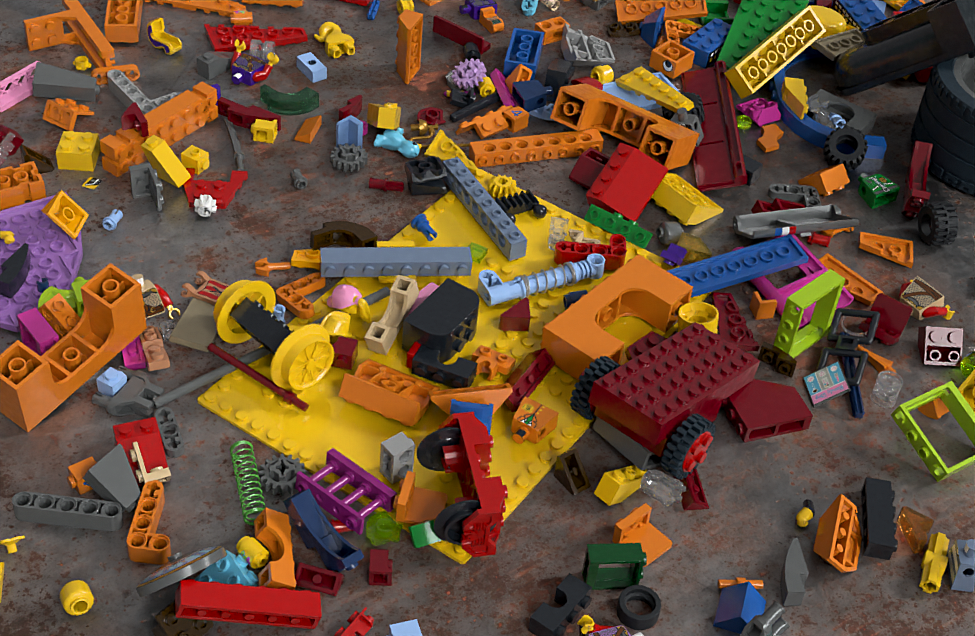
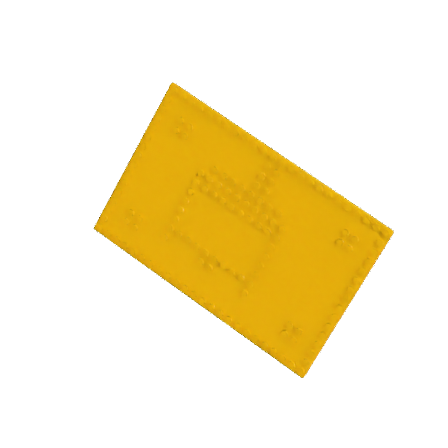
M479 169L477 174L472 173L485 190L488 191V182L494 175L482 169ZM516 187V188H517V193H518V195L520 194L521 191H523L524 193H526L525 190H522V189ZM450 190L422 213L426 215L429 225L437 232L436 238L430 234L434 239L433 241H428L422 232L412 228L411 223L389 241H414L415 247H470L473 261L471 276H416V282L420 291L431 282L440 286L449 278L473 290L479 297L477 330L474 338L464 345L461 352H457L449 361L442 364H453L457 361L458 357L471 361L472 354L480 345L516 359L515 366L507 375L497 372L491 381L487 380L488 374L486 373L476 375L470 387L504 384L530 352L541 349L540 343L542 341L544 325L547 322L550 323L559 313H563L566 310L563 295L568 294V292L587 290L589 293L595 285L598 286L616 270L604 269L603 276L599 279L586 278L579 280L572 286L565 284L562 289L556 287L554 291L547 290L544 294L538 292L536 296L529 295V332L501 331L499 329L500 315L522 299L517 298L488 306L477 290L479 273L483 270H492L504 283L514 280L517 276H523V274L529 276L532 272L539 273L541 269L547 271L550 267L557 268L558 265L553 260L555 245L560 241L572 242L569 236V229L583 231L584 237L600 240L601 244L609 245L612 233L535 196L539 204L546 207L547 214L541 219L533 215V210L514 215L516 227L527 239V247L524 257L509 261L454 192ZM626 241L627 252L624 265L629 259H633L639 254L666 271L680 267L676 264L670 266L663 262L664 259ZM344 277L313 303L315 315L312 318L300 319L295 317L287 326L289 330L295 331L324 317L329 312L337 311L335 308H330L327 305V300L338 285H351L364 298L384 287H388L390 290L394 283H380L378 277ZM711 292L692 297L690 302H703ZM390 296L369 305L371 323L363 321L359 313L350 315L349 332L352 334V337L346 338L358 340V355L352 370L331 366L326 375L314 386L305 390L285 389L294 392L299 399L309 405L305 412L293 404L289 405L283 401L281 396L239 369L222 377L198 397V404L278 453H283L285 457L291 454L293 460L299 458L300 463H304V468L313 474L326 465L327 451L334 448L397 492V495H400L398 491L400 481L392 485L380 472L381 442L403 432L415 444L413 472H416L415 487L446 493L448 500L445 508L455 504V498L463 497L457 473L445 474V471L429 470L423 467L417 459V448L421 441L432 432L438 430L439 425L450 416L439 406L432 402L419 422L413 426H405L396 419L385 418L381 413L368 411L359 404L348 403L344 398L339 397L344 374L348 373L354 376L359 364L368 359L441 387L440 390L454 389L411 374L412 369L406 366L407 351L402 349L403 325L387 355L368 349L364 337L372 322H379L384 316ZM624 316L617 319L604 331L624 343L620 364L623 365L629 361L625 351L630 345L651 331L669 338L677 331L678 322L664 333L639 317ZM329 335L331 345L337 341L340 335ZM272 353L248 364L249 367L272 381L270 375L271 362L274 356ZM556 365L553 366L528 397L559 413L557 427L540 442L534 444L525 440L522 444H518L513 440L514 433H512L511 428L516 412L512 413L505 402L492 414L490 435L493 437L494 446L490 448L492 462L489 463V477L501 476L502 484L507 486L508 498L504 499L506 505V512L503 513L504 521L554 467L557 456L568 451L596 420V418H592V420L586 419L571 409L570 398L573 396L572 391L576 389L574 387L575 384L580 381ZM331 472L322 480L332 484L340 477ZM346 484L339 490L349 495L356 489L350 484ZM365 495L357 499L358 502L365 506L372 502ZM382 507L374 510L407 532H409L408 527L414 525L396 521V508L391 512L386 511ZM443 540L429 544L460 564H466L472 557L462 549L461 545Z

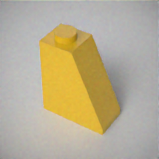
M152 135L140 145L152 168L156 169L159 178L177 188L191 178L186 168L165 140Z

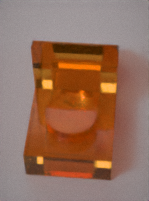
M904 506L900 511L897 522L913 553H922L927 543V534L930 532L934 520Z

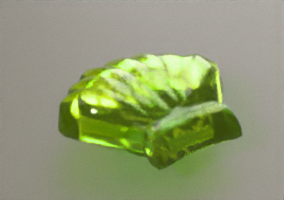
M382 511L368 519L365 533L372 545L375 546L384 545L390 541L398 543L403 524H397L388 513Z

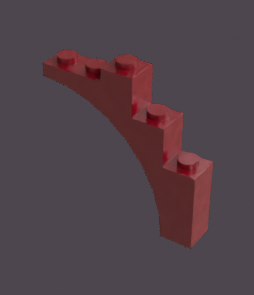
M916 141L913 145L905 179L906 187L903 196L905 200L901 212L906 214L905 216L908 218L918 217L920 208L930 198V193L926 192L928 166L933 146L930 143Z

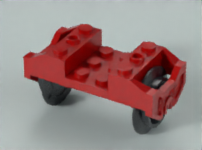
M474 412L451 414L439 425L438 430L425 437L417 448V459L423 467L429 470L445 471V474L457 473L463 497L455 498V504L442 510L434 521L433 528L437 537L445 542L461 545L462 549L473 557L496 555V544L500 536V529L504 526L503 513L506 512L504 499L508 498L507 486L502 484L501 476L489 477V463L492 462L490 448L494 446L492 435L488 434L487 427L475 417Z

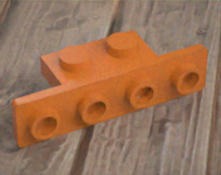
M504 105L495 112L492 110L483 117L477 116L473 118L471 122L464 121L459 125L455 133L459 135L475 128L482 140L502 132L509 127L503 114L505 111L513 108V106L506 107Z

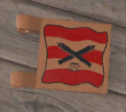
M198 271L196 276H200L201 279L196 278L195 283L202 286L196 290L191 284L184 283L182 288H185L187 291L183 290L180 295L182 297H195L215 305L221 293L230 285L210 278L204 271Z

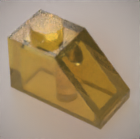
M682 232L677 245L687 250L683 259L684 262L695 263L712 257L711 250L700 237Z

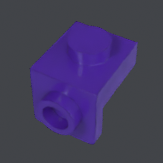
M671 243L668 250L663 249L660 256L664 259V263L670 266H674V264L680 266L687 250Z

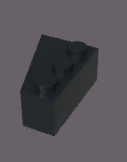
M555 58L548 67L544 87L551 86L553 95L547 96V101L556 102L560 87L568 86L569 80H571L575 72V67H573L574 61Z

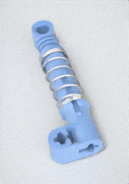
M594 253L588 255L584 261L576 263L565 262L563 266L559 264L557 268L550 267L547 271L541 269L539 273L532 272L529 276L523 274V276H517L514 280L504 283L494 271L483 270L479 273L477 290L488 306L517 298L524 299L525 297L528 298L529 295L536 296L538 292L544 294L547 290L554 291L556 287L562 289L565 284L572 286L579 280L586 278H601L603 276L605 258L600 254Z

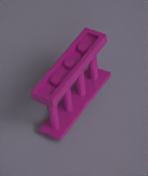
M334 448L327 451L326 465L312 476L308 477L301 471L296 474L295 489L299 492L310 489L320 507L359 535L363 533L365 517L378 507H382L388 512L394 509L393 504L397 492ZM331 472L340 477L325 489L317 484L318 481ZM346 484H350L356 489L342 500L333 495V493ZM363 495L372 500V502L358 512L349 507L350 504Z

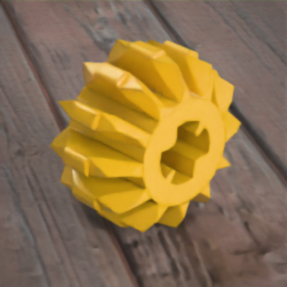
M498 174L497 177L492 176L489 180L487 192L494 200L497 197L501 200L502 196L507 198L509 194L513 197L517 192V184L515 180H512V177H506V174L504 176Z

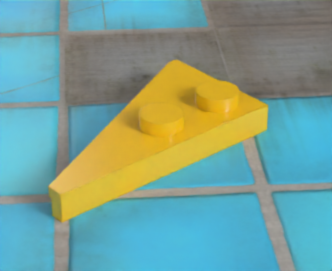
M440 129L426 150L425 156L439 157L442 162L459 157L470 172L477 174L479 169L475 166L474 162L469 160L451 138L449 139L444 131Z

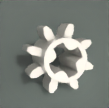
M200 195V199H195L194 211L198 212L200 216L210 217L211 212H216V200H213L210 195Z

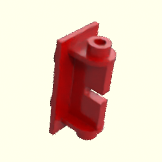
M367 607L360 613L356 610L347 620L349 623L348 627L345 629L342 626L334 636H356L355 632L359 636H364L373 627L374 622L371 616L364 614Z

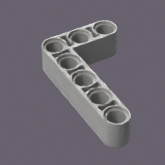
M113 69L107 72L109 90L127 108L136 102L143 115L182 93L173 92L149 100L120 70Z

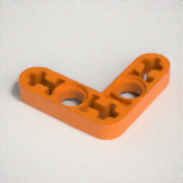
M666 20L662 26L664 43L670 40L669 37H671L673 41L680 44L679 37L686 39L701 28L682 22Z
M315 272L279 287L276 290L277 301L300 319L312 318L315 315L314 305L304 296L325 287L326 279L321 277L320 272Z

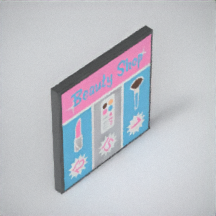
M839 361L803 377L814 407L851 391Z

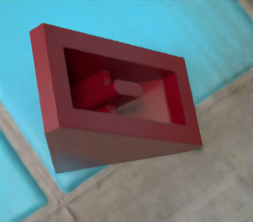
M525 297L500 315L499 329L501 331L529 332L530 307L529 299Z

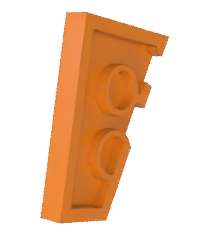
M860 232L858 248L912 269L913 241Z

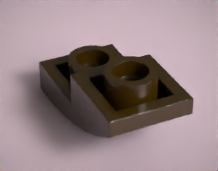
M619 21L606 26L611 37H631L640 34L636 21L622 25Z
M765 341L763 342L758 360L774 365L775 372L792 378L797 361L780 348Z

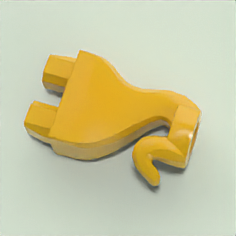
M325 22L319 28L320 36L314 34L316 40L325 42V52L328 57L339 58L341 54H355L354 39L350 35L342 33L340 27L333 22Z

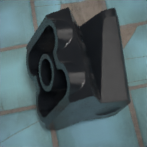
M428 156L423 160L411 159L405 163L404 168L407 175L408 190L412 196L448 193L442 178L447 176L446 167L439 157Z

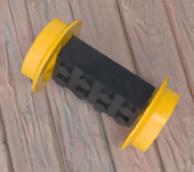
M240 280L228 286L217 299L213 311L214 321L220 338L230 344H238L254 338L274 355L271 362L270 375L272 381L280 388L305 390L317 384L330 369L334 358V349L330 343L327 330L318 324H308L295 331L289 330V327L283 321H278L277 317L273 314L276 303L275 292L272 286L264 281Z

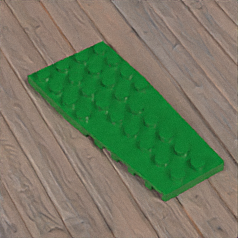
M742 0L717 61H725L727 70L730 69L794 14L806 8L810 0Z

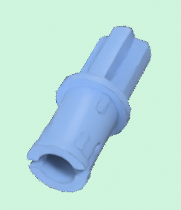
M833 112L827 115V119L833 127L843 129L846 122L840 115Z

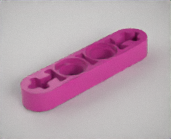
M495 68L490 73V77L503 104L506 107L510 105L513 107L518 106L506 85L505 76Z

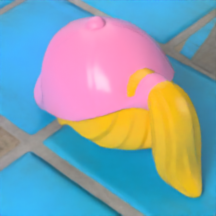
M338 285L333 290L332 295L328 297L327 305L344 313H359L363 321L371 323L369 305L362 298L361 293L351 285Z

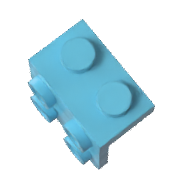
M226 550L227 555L224 558L209 565L195 578L196 581L201 582L216 581L223 584L259 586L256 574L246 567L248 565L247 561L240 554L236 556Z

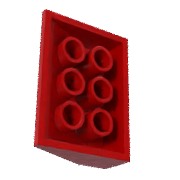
M620 142L586 194L589 206L593 204L612 214L616 212L622 215L626 221L631 219L636 222L669 170L637 148Z

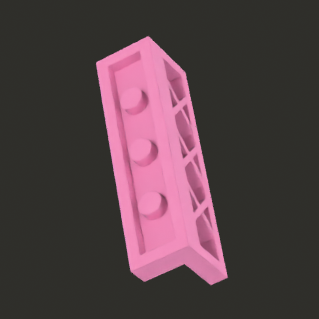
M35 61L0 81V113L33 94L32 83L34 75H30L39 61ZM25 75L22 82L18 83L20 77ZM12 82L10 88L5 90L7 85Z

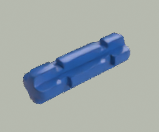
M372 0L367 12L368 20L375 19L380 6L379 0Z

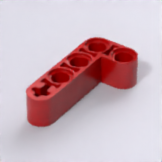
M613 234L610 236L609 245L560 241L555 245L553 260L557 265L561 264L563 266L565 262L576 263L584 261L588 255L596 253L605 258L604 269L617 270L619 267L624 266L627 252L626 239L621 234Z

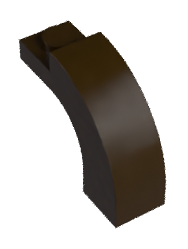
M331 221L323 223V228L311 231L310 247L313 251L331 245H345L351 248L377 247L378 236L369 228L357 223Z

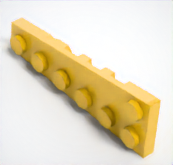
M642 66L616 79L617 86L627 91H635L636 95H643L649 101L654 100L656 104L664 106L677 113L679 108H686L687 111L694 108L691 100Z

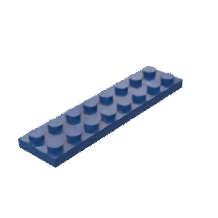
M790 234L674 268L667 272L693 286L692 298L808 263L809 257Z

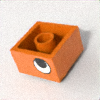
M670 39L651 51L649 66L674 79L692 68L695 52Z

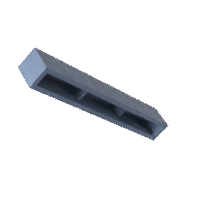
M470 247L320 248L321 277L471 276L473 263Z

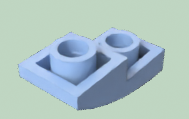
M552 103L528 112L535 117L555 121L550 118L554 107Z

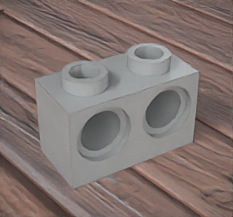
M403 432L381 442L380 472L392 485L404 479L407 471L413 472L415 444Z

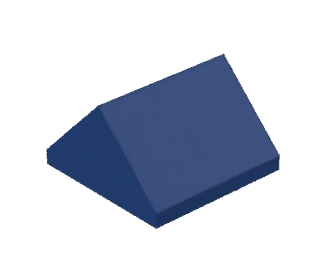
M749 581L722 588L713 626L741 634L747 623L755 615H762L764 613L766 600Z

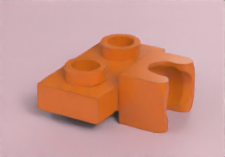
M480 345L472 354L471 361L477 363L476 375L486 373L488 374L487 380L491 381L497 372L507 375L515 366L516 359Z

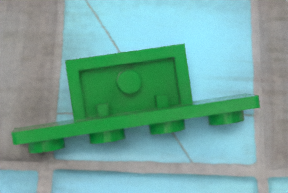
M591 204L584 217L585 221L607 232L623 235L626 241L642 249L647 247L653 233L639 227L637 222L631 219L626 221L622 215L616 212L612 214Z

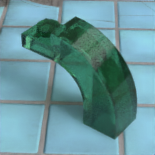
M265 84L260 86V100L268 104V110L281 115H301L319 107V93L309 87H305L299 92L288 94L278 92Z

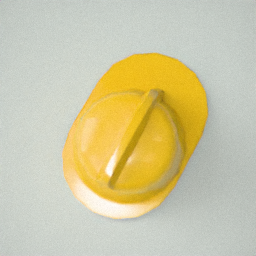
M332 311L325 315L321 323H314L324 327L329 335L352 337V334L349 332L351 317L348 313Z

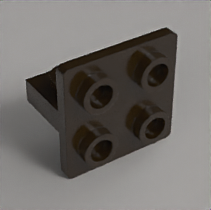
M174 599L155 615L158 625L152 632L155 636H203L214 626V623L211 620L175 618Z

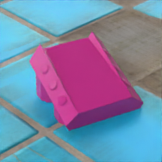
M756 98L736 105L738 110L760 128L762 125L774 121L778 122L781 117L778 103L774 101L767 102V99Z

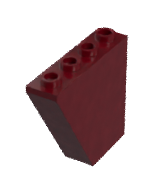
M753 379L721 403L727 418L733 423L736 433L740 435L743 442L809 429L813 417L795 387Z

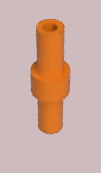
M736 577L735 580L718 579L717 586L722 589L749 581L755 589H763V580H746L745 577Z

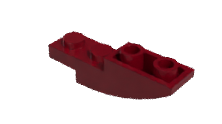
M223 97L217 100L218 114L228 117V121L232 122L233 125L251 129V125L255 123L256 119L277 120V131L281 130V116L255 105L248 108Z

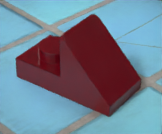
M134 102L121 116L122 130L134 128L135 131L140 133L141 137L149 136L148 122L137 103Z

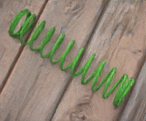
M238 441L231 445L230 455L232 457L234 475L236 476L244 522L248 525H254V522H249L246 519L255 520L256 518H248L247 515L264 510V497L260 489L261 484L259 482L258 470L256 469L257 464L255 463L253 445L248 441ZM240 444H248L251 449L244 448L233 453V449ZM249 450L246 454L236 455L240 451ZM250 456L248 459L239 460L240 458ZM236 461H246L239 465L235 464ZM245 463H251L250 465H247V466H240V465L245 464ZM253 464L255 465V468H245ZM238 467L245 468L240 472L237 470ZM253 469L250 472H242L244 470ZM239 474H248L242 478L238 477ZM247 476H254V477L249 478V479H243V478H245V477H247ZM255 477L258 478L257 481H248L244 484H240L241 480L245 481L254 479ZM255 482L252 485H245L247 483ZM257 483L259 484V488L252 487L246 489L245 491L241 490L242 487H251L256 485ZM251 489H257V490L252 491V492H246V491L251 490ZM258 490L260 491V494H252L247 496L246 498L242 496L244 493L249 494L254 493ZM262 498V501H252L247 505L244 503L245 500ZM261 503L263 504V508L257 507V508L249 509L248 511L245 510V508H246L247 506H248V507H255V506L260 505Z

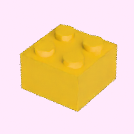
M63 131L56 150L58 169L94 172L101 151L99 134Z

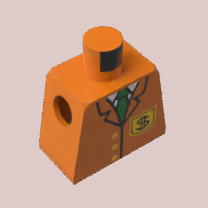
M525 396L512 420L511 431L514 433L513 440L518 444H522L525 440L537 444L557 427L559 413Z

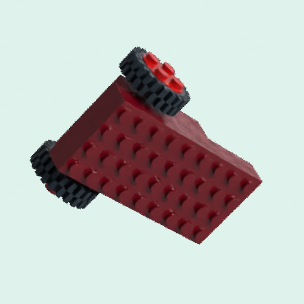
M695 322L623 365L618 364L607 356L596 358L594 363L591 362L589 364V369L586 368L579 376L580 382L574 386L576 389L572 391L573 396L570 398V406L572 410L586 419L592 420L596 416L649 451L662 457V469L677 479L682 480L693 472V468L696 469L698 467V463L701 464L706 459L707 448L711 447V442L716 433V426L712 422L716 420L722 401L754 379L760 360L752 354L741 350L735 344L721 338L720 335L709 331L702 324Z

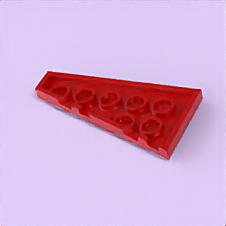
M204 24V30L215 52L236 51L237 48L234 42L237 39L239 40V46L244 41L246 45L245 50L270 48L272 46H284L308 41L304 28L299 27L274 29V26H268V29H259V26L249 25L224 27V24H218V27H210L209 24Z

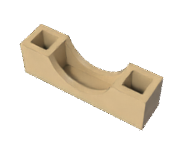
M401 275L397 276L390 289L389 304L384 316L379 322H372L364 337L369 350L387 355L403 325V320L408 316L419 295L416 280Z

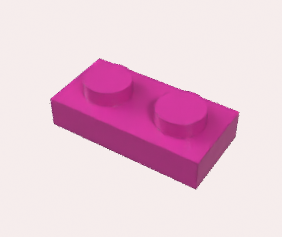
M137 336L121 351L125 367L131 370L146 368L140 336Z

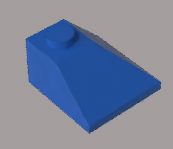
M661 7L647 15L644 22L641 21L640 37L651 48H655L662 30L666 7Z

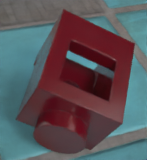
M370 549L369 585H392L393 559H388L389 550Z

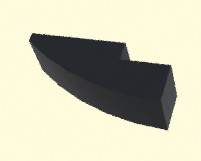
M24 243L1 265L0 295L12 298L24 284L31 263L29 245L27 243Z

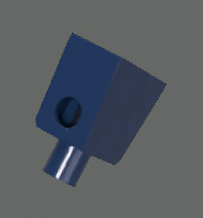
M539 80L513 82L512 85L513 98L527 112L544 107L547 96L553 95L552 87H543Z

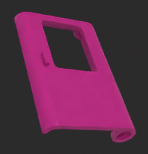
M794 234L791 235L809 257L808 263L797 266L806 277L779 289L775 288L765 276L750 280L766 300L776 299L777 306L775 310L781 317L787 297L828 271ZM786 235L776 236V237H774V238H772V239H770V240H773V239H776V238H779V237H783V236H786ZM736 247L732 251L739 250L744 247ZM844 286L836 309L847 307L854 299ZM816 302L804 309L799 328L810 323Z

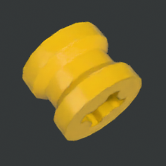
M397 0L399 14H402L405 9L414 11L412 0Z

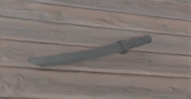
M224 117L234 149L237 171H244V153L241 151L233 123Z

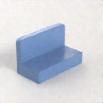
M350 115L336 123L337 148H339L340 144L345 146V143H347L349 146L352 144L356 147L360 145L362 149V121Z

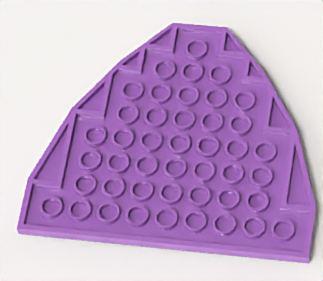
M55 195L0 211V231H12L15 238L12 244H6L4 240L0 241V274L2 273L1 265L24 243L29 245L31 256L29 273L19 291L12 298L0 295V328L20 332L17 315L35 307L38 310V301L42 293L38 292L36 281L42 282V278H47L49 287L53 286L58 289L68 290L77 277L83 258L81 230L76 239H72L41 211Z

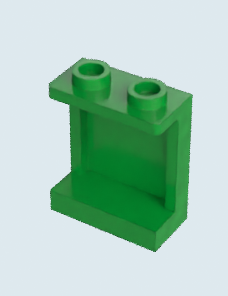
M706 0L708 15L706 17H698L700 25L705 26L715 18L732 25L734 18H729L727 12L728 0Z

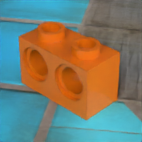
M559 16L535 23L534 31L544 32L543 45L562 40L564 24H570Z
M60 293L38 309L58 334L59 339L68 334L81 319Z

